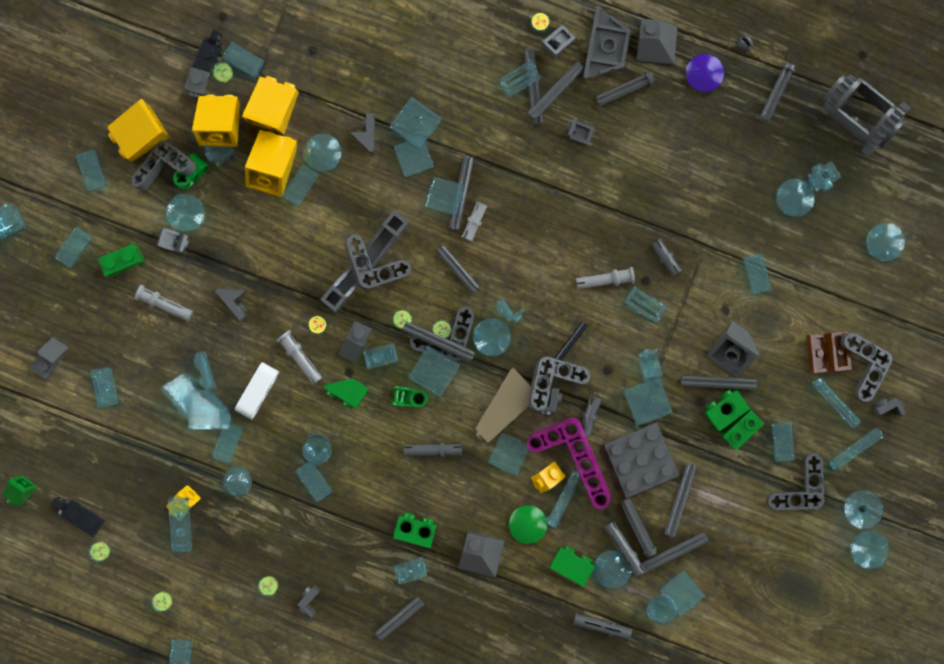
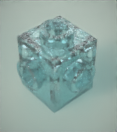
M832 161L824 166L819 163L811 168L812 173L808 174L810 186L817 191L823 189L824 192L835 186L833 182L841 178Z

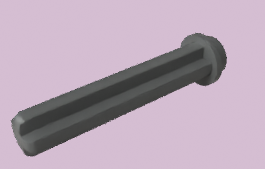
M785 62L784 65H781L782 71L760 115V118L765 121L771 119L792 73L796 72L794 70L795 66L791 63Z
M644 72L645 75L596 96L598 105L602 106L644 86H652V83L655 82L652 73Z
M631 499L623 500L620 505L644 551L643 555H646L647 558L655 555L657 547H654Z

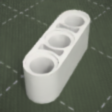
M262 362L237 403L235 411L252 420L278 377L279 371Z

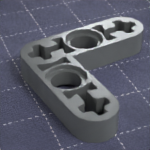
M163 140L156 144L134 174L131 182L135 188L144 191L152 184L166 163L184 176L191 175L196 168V164L192 159ZM178 154L177 159L172 162L173 157ZM155 162V166L150 169L151 164ZM183 162L187 164L185 168L182 166Z
M352 235L345 240V249L357 284L361 289H371L404 278L411 272V265L406 260H399L373 269L362 238L358 235ZM352 239H353L354 242H358V245L356 246L357 252L360 251V250H361V252H362V253H358V254L355 255V256H353V254H352V253H355V252H356L355 247H354V246H352V247L350 246V243L352 242ZM357 257H362L365 260L364 267L360 268L356 265ZM400 264L406 268L403 273L402 271L393 273V270L399 268ZM383 269L389 273L387 280L380 278L379 273ZM365 276L366 278L375 276V280L368 283L369 286L367 283L362 282Z
M462 307L458 310L450 338L451 342L465 348L474 319V312L471 308ZM465 310H468V314L471 315V318H467L465 323L469 324L468 328L463 325H457L458 321L462 323L463 317L460 316V313H464ZM462 328L466 331L464 339L456 338L455 331ZM412 336L410 339V345L416 351L453 361H458L462 358L459 356L454 358L450 352H447V356L443 355L444 349L439 353H435L432 350L431 343H429V351L424 350L426 348L424 345H420L417 348L413 341L418 338Z
M846 333L841 337L842 347L869 362L854 392L856 399L869 402L874 398L891 366L892 356L889 352L855 333ZM848 338H851L853 342L859 345H850L847 341ZM866 345L871 349L870 354L867 356L862 353V349ZM874 356H884L885 362L882 363L880 359ZM872 371H875L878 376L874 382L869 378ZM862 390H866V393H868V395L863 396V394L861 393Z
M551 357L539 359L535 366L530 389L529 408L534 412H539L546 408L553 378L581 386L590 380L589 371L584 367ZM547 362L546 365L549 366V368L546 369L544 372L545 367L542 366V364ZM560 366H564L567 369L566 376L560 375ZM572 373H573V374H579V373H581V376H583L584 379L580 380V377H579V376H575V375L572 376ZM539 379L544 380L546 383L544 390L540 389L537 385ZM539 397V402L541 403V405L537 407V404L534 403V400H537Z
M809 453L805 456V491L771 493L767 497L768 506L774 510L821 508L824 504L822 457L816 453ZM813 456L814 459L818 460V463L814 464V470H819V473H809V470H813L812 464H809V460H812ZM815 475L818 477L819 483L816 486H811L809 479ZM787 495L786 503H778L775 507V504L771 502L775 499V496L778 499L784 500V496ZM794 495L800 497V504L797 506H793L790 502L791 497ZM814 495L816 498H819V502L815 503L816 505L812 502H805V498L812 499Z

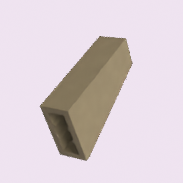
M514 368L508 372L475 427L477 430L475 435L482 442L486 440L489 443L528 407L531 386Z

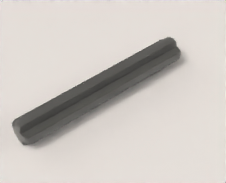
M528 49L525 50L524 55L530 106L532 109L540 100L535 51ZM542 113L537 119L532 120L533 125L543 123Z
M576 62L527 113L532 120L537 119L584 70V67L579 62Z
M471 156L463 157L449 228L458 231L460 228L474 160Z
M410 322L404 324L403 331L468 361H471L474 357V351Z
M681 376L680 381L681 386L754 390L757 388L756 379Z
M686 463L666 526L665 534L667 536L675 537L696 471V465Z
M701 533L642 562L641 564L646 569L642 575L708 543L706 534Z

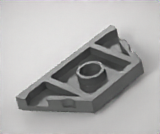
M596 6L583 79L621 70L625 65L631 30L624 24H620L615 17L603 11L600 6Z

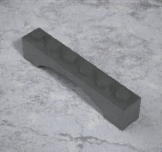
M395 210L384 221L365 247L373 269L410 225ZM357 257L356 265L360 268L364 267L365 260L362 257ZM351 265L320 299L336 313L359 287Z

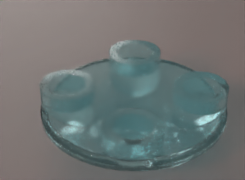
M316 134L304 146V159L308 166L316 171L324 172L334 169L341 159L340 144L331 135Z
M801 179L785 181L776 192L778 207L790 217L806 214L814 204L815 196L812 187Z
M178 194L168 204L166 216L173 228L178 231L189 232L201 225L204 220L205 209L197 197L190 194Z
M881 223L874 226L867 236V251L878 260L890 261L897 258L905 246L903 232L891 223Z
M488 318L481 321L474 329L473 342L477 350L482 354L498 356L509 347L511 332L503 321L496 318Z
M873 530L859 533L851 545V554L854 561L866 569L882 567L889 552L888 540L882 534Z
M605 551L594 561V576L598 583L606 588L616 589L622 587L630 579L632 570L627 563H624V558L620 551Z

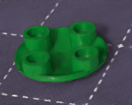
M530 505L522 506L511 514L509 529L517 541L524 544H532L539 541L545 535L547 519L539 508Z

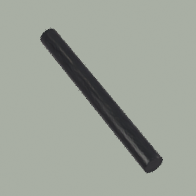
M582 321L554 359L561 361L564 359L588 327L586 323ZM539 379L537 383L543 387L545 381Z

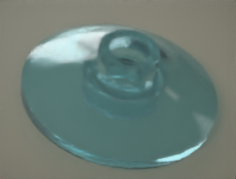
M860 490L848 497L845 502L844 513L850 524L860 529H868L874 527L881 520L883 504L880 498L873 492ZM863 505L865 510L860 512L859 507Z

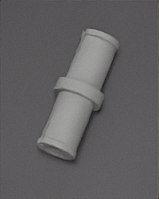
M476 201L471 216L467 218L468 223L461 237L473 241L478 226L482 224L481 219L488 206Z

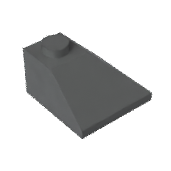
M641 19L636 62L674 65L677 26L661 20Z
M732 321L722 332L706 357L736 378H739L757 358L759 352L749 332Z
M467 531L458 568L496 577L505 540Z

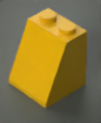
M260 77L242 117L251 125L284 135L299 92L293 84L284 82L283 85L277 83V79L273 77Z
M211 94L199 96L192 130L199 146L238 147L240 116L238 97L233 95L214 96Z
M143 99L135 103L107 127L110 131L108 136L114 144L117 142L120 149L118 151L124 160L127 158L131 162L152 150L160 141H166L170 138L151 106Z
M260 130L245 165L246 187L282 198L297 151V140H293L288 136L283 137L274 134L271 131Z

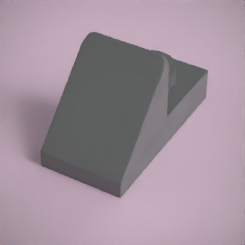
M561 25L541 42V47L556 60L576 37Z
M366 113V119H363V130H366V132H351V134L370 154H375L374 113Z
M217 289L215 291L239 321H243L248 317L245 313L248 311L241 302L237 303L247 291Z
M354 321L338 355L356 364L372 329Z
M52 337L38 350L37 354L39 356L30 369L48 380L69 347Z

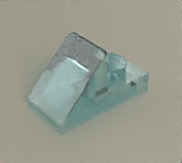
M394 343L363 351L367 369L398 362Z

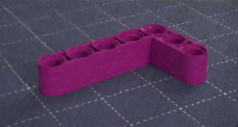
M568 418L531 433L527 440V447L532 452H539L566 442L594 507L604 509L609 505L611 498L609 488L581 422L577 418ZM567 425H574L577 431H569ZM555 431L559 437L556 439L552 438L549 432ZM538 438L541 444H533L532 439ZM581 442L584 448L577 449L574 443ZM589 460L591 462V466H584L582 464V461ZM592 477L597 478L599 483L592 484L589 479ZM597 496H605L606 501H599Z

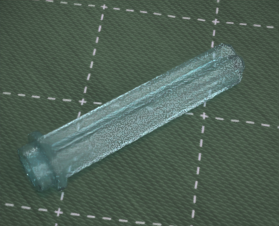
M817 378L812 383L813 389L818 390L852 428H856L861 423V420L825 383L826 379Z
M875 428L835 458L831 457L828 462L834 472L840 471L843 465L883 437L882 432Z
M572 471L550 517H546V523L554 528L557 525L560 526L559 521L581 479L579 471Z

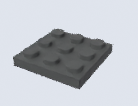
M657 422L603 444L626 498L679 476Z

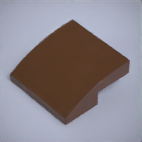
M848 331L806 335L810 373L852 370L850 352L841 345V337L848 333Z

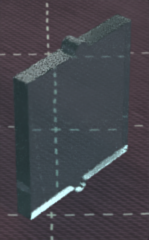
M423 136L412 140L407 139L406 142L393 146L405 178L417 173L421 174L422 171L434 167Z
M434 177L431 189L428 191L429 196L425 207L456 216L459 205L463 201L462 195L465 185Z
M502 432L488 463L500 468L501 471L505 470L517 476L529 451L527 444L518 440V437L514 438Z
M684 570L674 578H670V581L660 589V592L681 616L691 608H695V605L705 597L704 593Z

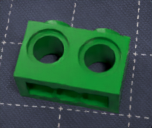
M404 512V515H399L393 538L431 548L437 524L433 523V519L423 517L420 520L415 518L414 514ZM409 522L412 529L405 532L401 529V524ZM420 528H429L430 535L422 536L419 532Z

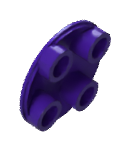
M701 54L694 57L686 68L687 83L695 90L701 92L715 90L721 84L724 77V69L721 62L709 54Z

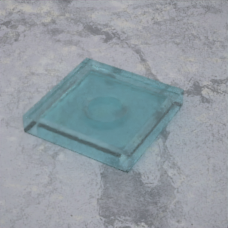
M411 97L391 123L389 129L421 150L441 123L442 118Z
M427 345L408 378L441 398L461 364Z
M660 377L623 390L636 426L673 413Z

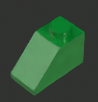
M24 476L14 477L8 481L3 496L7 498L6 501L11 506L20 507L27 502L38 487Z

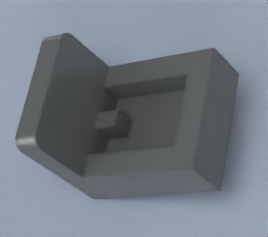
M190 68L184 90L189 93L188 96L198 99L199 96L207 95L205 90L210 77L209 72Z
M574 118L573 122L569 121L565 130L568 133L567 139L588 146L595 127L579 122L577 118Z
M162 227L156 245L182 253L188 246V235Z
M551 388L549 405L540 411V414L551 415L552 411H557V404L561 405L562 393H559V389Z
M897 397L880 399L875 403L876 406L871 408L875 415H882L891 409H894L898 416L906 414L904 403L897 399Z
M316 585L312 589L308 586L301 594L303 598L297 604L300 607L299 611L306 617L309 615L312 618L316 613L308 605L320 592Z

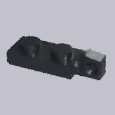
M213 29L210 37L204 39L192 68L209 72L211 76L222 51V44L219 43L222 36L221 32Z
M57 497L52 502V505L59 509L58 514L92 537L96 536L105 522L104 519L75 500L67 498L65 501Z

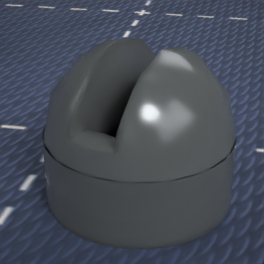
M746 35L740 37L737 41V47L742 52L749 51L753 46L752 38ZM742 39H745L750 46L748 47Z

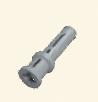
M629 267V269L620 271L613 269L612 273L576 278V282H585L584 284L577 285L578 290L609 284H614V286L628 282L635 284L633 267Z
M142 284L139 286L134 297L136 301L145 302L151 308H160L187 322L193 314V310L162 297L157 291L153 292L146 289Z
M290 330L276 340L287 351V356H291L296 361L312 385L322 378L301 350V344L297 343L291 336Z

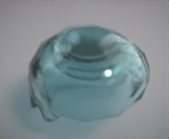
M314 434L308 436L307 442L303 445V456L309 464H323L331 456V444L324 435Z
M232 466L226 470L223 477V487L226 493L233 497H242L247 494L252 486L249 471L242 466Z
M657 595L649 601L646 612L649 620H653L661 625L670 623L676 617L677 606L671 597Z

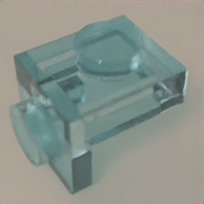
M207 144L204 145L206 150L204 155L210 163L214 162L217 167L236 155L232 147H209Z
M503 298L496 302L498 306L495 308L500 317L505 316L508 322L512 320L515 323L523 318L522 313L525 312L524 309L513 314Z
M648 349L639 353V365L644 382L663 378L658 359V350Z
M422 557L394 565L399 584L416 581L427 575L426 565Z

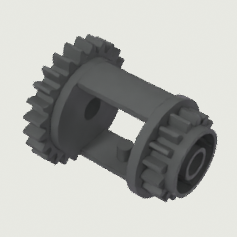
M851 74L847 77L842 75L822 99L825 103L823 108L829 112L828 116L865 145L861 152L867 157H870L878 147L883 149L904 125L902 119L911 109L904 102L897 107L862 78L856 79ZM856 92L885 113L870 132L858 124L859 119L857 117L851 118L842 111Z

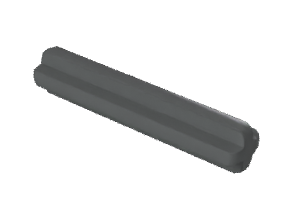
M441 246L437 250V254L471 293L476 292L479 289V285L445 246Z
M416 597L379 628L375 633L378 639L383 640L418 611L424 605L422 600Z

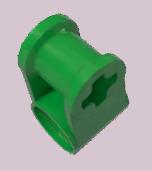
M195 153L189 156L196 164L194 172L189 176H184L176 171L173 175L174 183L182 190L190 189L209 168V165ZM182 177L187 180L185 183L180 180Z
M393 386L394 398L391 405L419 408L424 407L428 403L429 397L425 391ZM418 393L424 396L422 404H417L414 400L415 395Z

